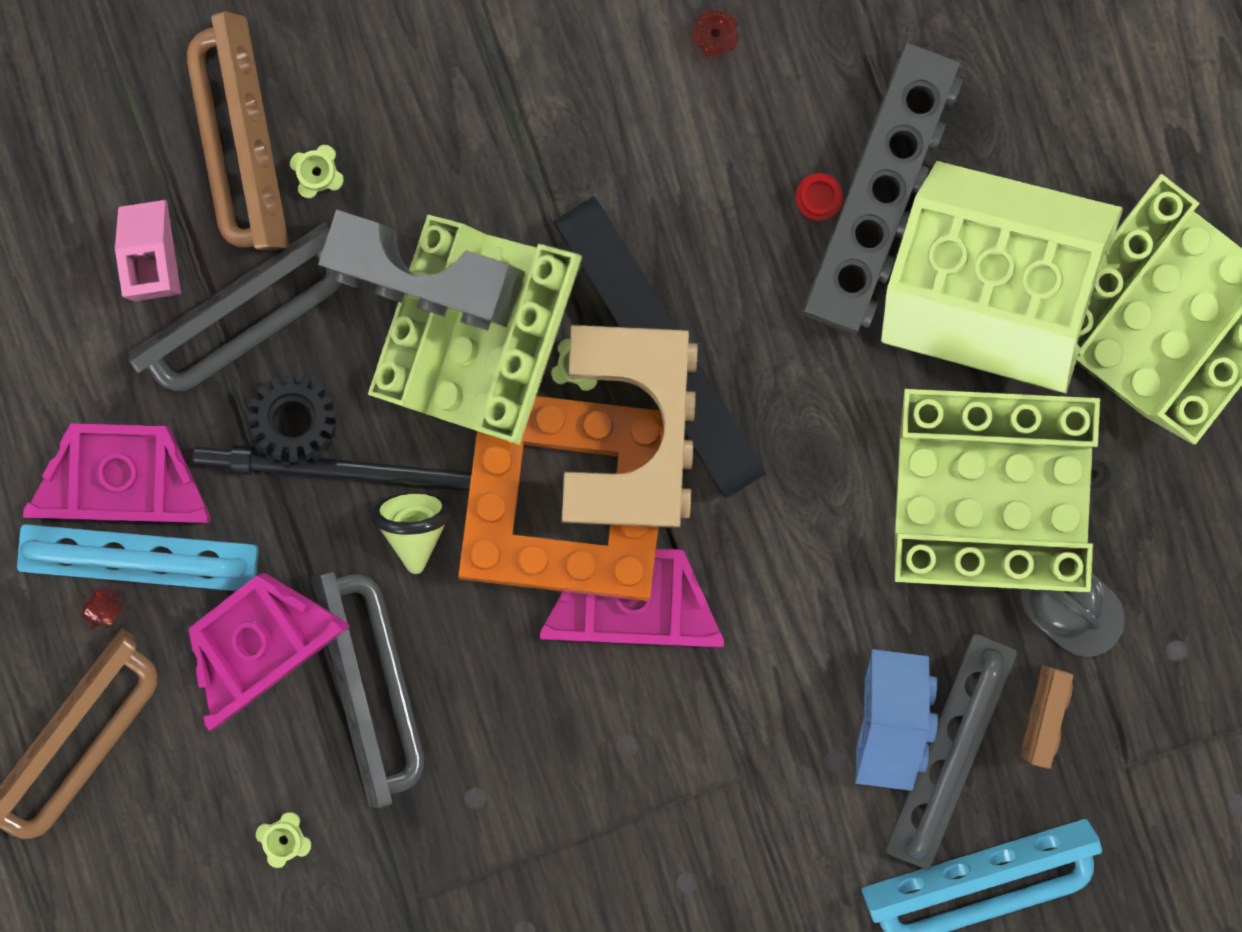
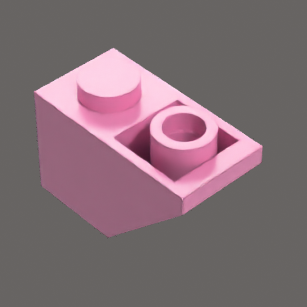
M161 200L118 207L115 253L122 297L135 302L181 295L167 201Z

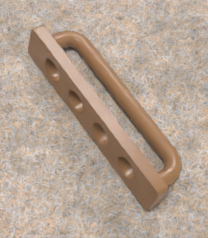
M227 11L213 14L211 16L213 27L197 33L190 41L187 50V66L217 225L222 237L236 247L254 246L257 250L269 251L285 249L289 246L247 19L245 16ZM215 46H217L250 221V228L246 229L239 228L235 219L206 64V53Z
M123 628L118 631L0 785V829L11 836L19 839H33L48 831L153 695L158 679L155 666L147 657L135 650L137 646L134 636ZM125 665L134 671L139 678L135 688L39 813L31 820H23L11 813L12 809L122 666Z

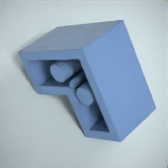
M872 649L864 679V718L856 745L855 784L913 791L918 772H926L929 756V746L926 743L935 742L938 725L937 714L930 713V705H934L936 699L937 677L929 676V656Z

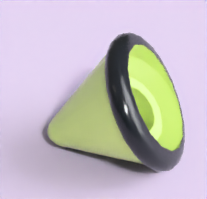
M405 493L391 496L376 504L371 512L373 524L381 530L407 570L412 574H419L424 570L445 524L452 516V508L445 499L427 493Z

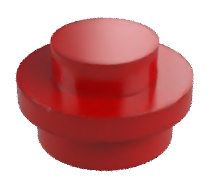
M815 173L805 177L800 182L796 190L795 201L798 210L806 218L814 221H824L830 219L839 211L843 202V192L835 178L828 174Z

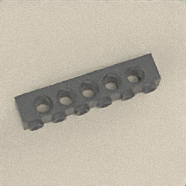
M908 42L901 50L801 315L852 335L859 331L861 325L867 328L870 326L878 305V301L871 298L877 281L886 283L895 261V256L888 254L894 236L900 239L903 238L911 213L905 210L911 192L918 193L929 171L928 167L922 165L928 148L937 149L944 133L946 123L939 121L945 104L953 106L960 91L963 79L956 77L960 62ZM912 92H919L925 95L930 104L929 112L925 114L912 112L906 103L907 95ZM895 136L907 138L913 147L912 156L906 159L894 156L889 148L890 139ZM878 180L890 182L896 190L895 201L892 203L879 202L872 192L873 183ZM869 224L875 227L879 233L878 245L874 248L861 246L855 237L857 226ZM852 268L860 273L863 284L859 292L849 293L840 287L838 275L842 269Z

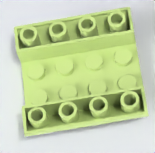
M936 161L915 196L887 288L881 342L1066 394L1080 351V346L1077 343L1103 256L1104 254L1109 256L1123 210L1122 207Z
M1160 174L1116 230L1109 256L1105 254L1103 256L1077 343L1080 346V351L1076 364L1144 417L1194 445L1242 385V248L1194 212L1200 203L1163 174Z
M427 215L409 270L419 276L439 273L455 263L465 250L502 261L525 271L507 327L491 322L487 331L460 322L463 313L447 308L445 317L417 308L419 299L405 294L402 303L398 302L368 395L520 445L582 256L538 244L536 248L484 234L462 223Z
M904 389L899 438L895 517V582L1091 592L1093 544L1088 543L1092 448L1098 447L1100 398Z

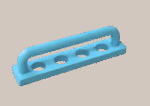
M26 524L20 528L17 569L20 572L237 591L257 575L259 547L255 544ZM64 538H70L78 545L58 543ZM112 542L120 543L125 549L105 547ZM159 546L168 548L173 554L152 551ZM209 550L215 552L220 558L199 555Z
M1082 819L933 865L929 869H920L863 887L862 893L873 922H880L884 932H949L1069 895L1084 888L1094 873L1093 856L1102 853L1099 837L1089 821ZM1052 847L1055 848V849H1053V850L1043 851V850H1045V849H1047V848H1052ZM1007 861L1010 862V863L1004 864V865H997V864H1000V863H1002V862H1007ZM1075 862L1074 870L1070 874L910 924H902L898 920V916ZM957 876H965L960 879H952ZM912 890H919V891L914 892V893L905 894V893H907V892H909V891H912Z

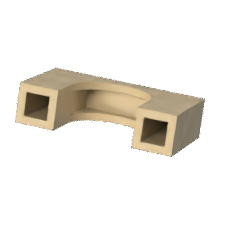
M571 325L570 379L623 381L640 387L656 402L662 415L664 431L662 443L657 453L648 463L635 471L624 474L564 472L563 523L679 528L680 518H690L691 489L682 488L683 469H692L693 440H684L685 421H694L695 392H686L687 372L696 373L697 344L688 343L689 331Z

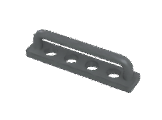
M326 221L291 243L287 248L282 249L129 352V363L137 373L147 369L154 380L163 388L171 391H186L197 386L333 295L342 283L333 281L332 278L335 271L325 268L326 274L322 280L184 372H173L162 359V357L313 256L317 255L320 260L330 230L329 225Z
M334 572L313 576L311 579L317 604L346 622L341 596L359 593L365 599L406 761L402 772L387 777L385 775L349 629L330 642L328 647L368 805L374 808L392 805L391 795L413 787L421 778L424 770V755L384 596L379 585L371 578L361 574L336 578Z
M978 634L971 635L938 715L935 742H927L929 756L926 772H918L913 791H907L885 845V850L889 855L923 869L931 867L1017 656L1015 649ZM981 672L973 694L969 697L965 691V680L972 673ZM963 716L956 736L952 741L947 735V725L954 717ZM945 760L935 785L929 778V769L936 761ZM920 804H927L917 829L911 822L912 811Z

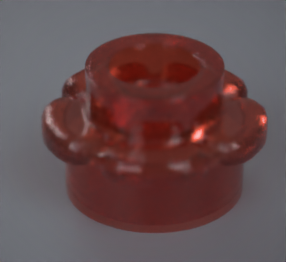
M705 11L698 17V24L692 29L693 41L696 46H701L704 54L711 57L721 56L724 51H731L738 42L739 35L735 30L737 22L727 12ZM718 29L720 31L719 37H713L711 31Z
M101 585L92 595L80 614V617L91 623L89 627L91 630L96 629L99 624L108 628L118 616L123 607V604L117 601L120 595L119 590L116 589L112 592Z

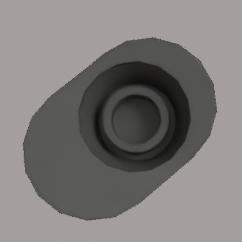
M1091 573V592L1021 589L1020 598L1023 609L1032 622L1062 648L1076 656L1093 657L1106 653L1117 644L1124 631L1125 614L1121 601L1093 573Z

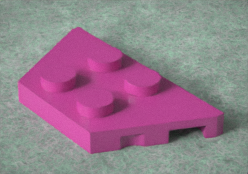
M70 423L60 442V449L56 457L50 460L42 475L44 479L36 494L23 510V517L210 523L211 517L170 427Z
M656 548L650 602L563 591L540 632V639L724 647V639L684 550Z
M266 573L256 575L189 628L192 651L197 657L196 675L199 688L205 687L209 715L204 716V721L209 731L216 729L348 630L350 628L348 623Z

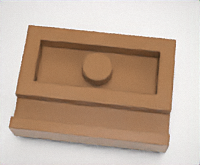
M1046 665L1041 666L1019 756L1027 762H1031L1030 764L1051 769L1053 757L1056 755L1060 745L1064 712L1068 708L1072 696L1074 674Z

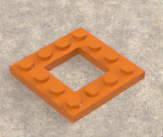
M536 396L520 445L477 431L459 579L650 602L658 527L610 525L608 546L513 535L524 445L618 456L616 474L629 473L648 463L657 453L662 443L664 430L660 410Z

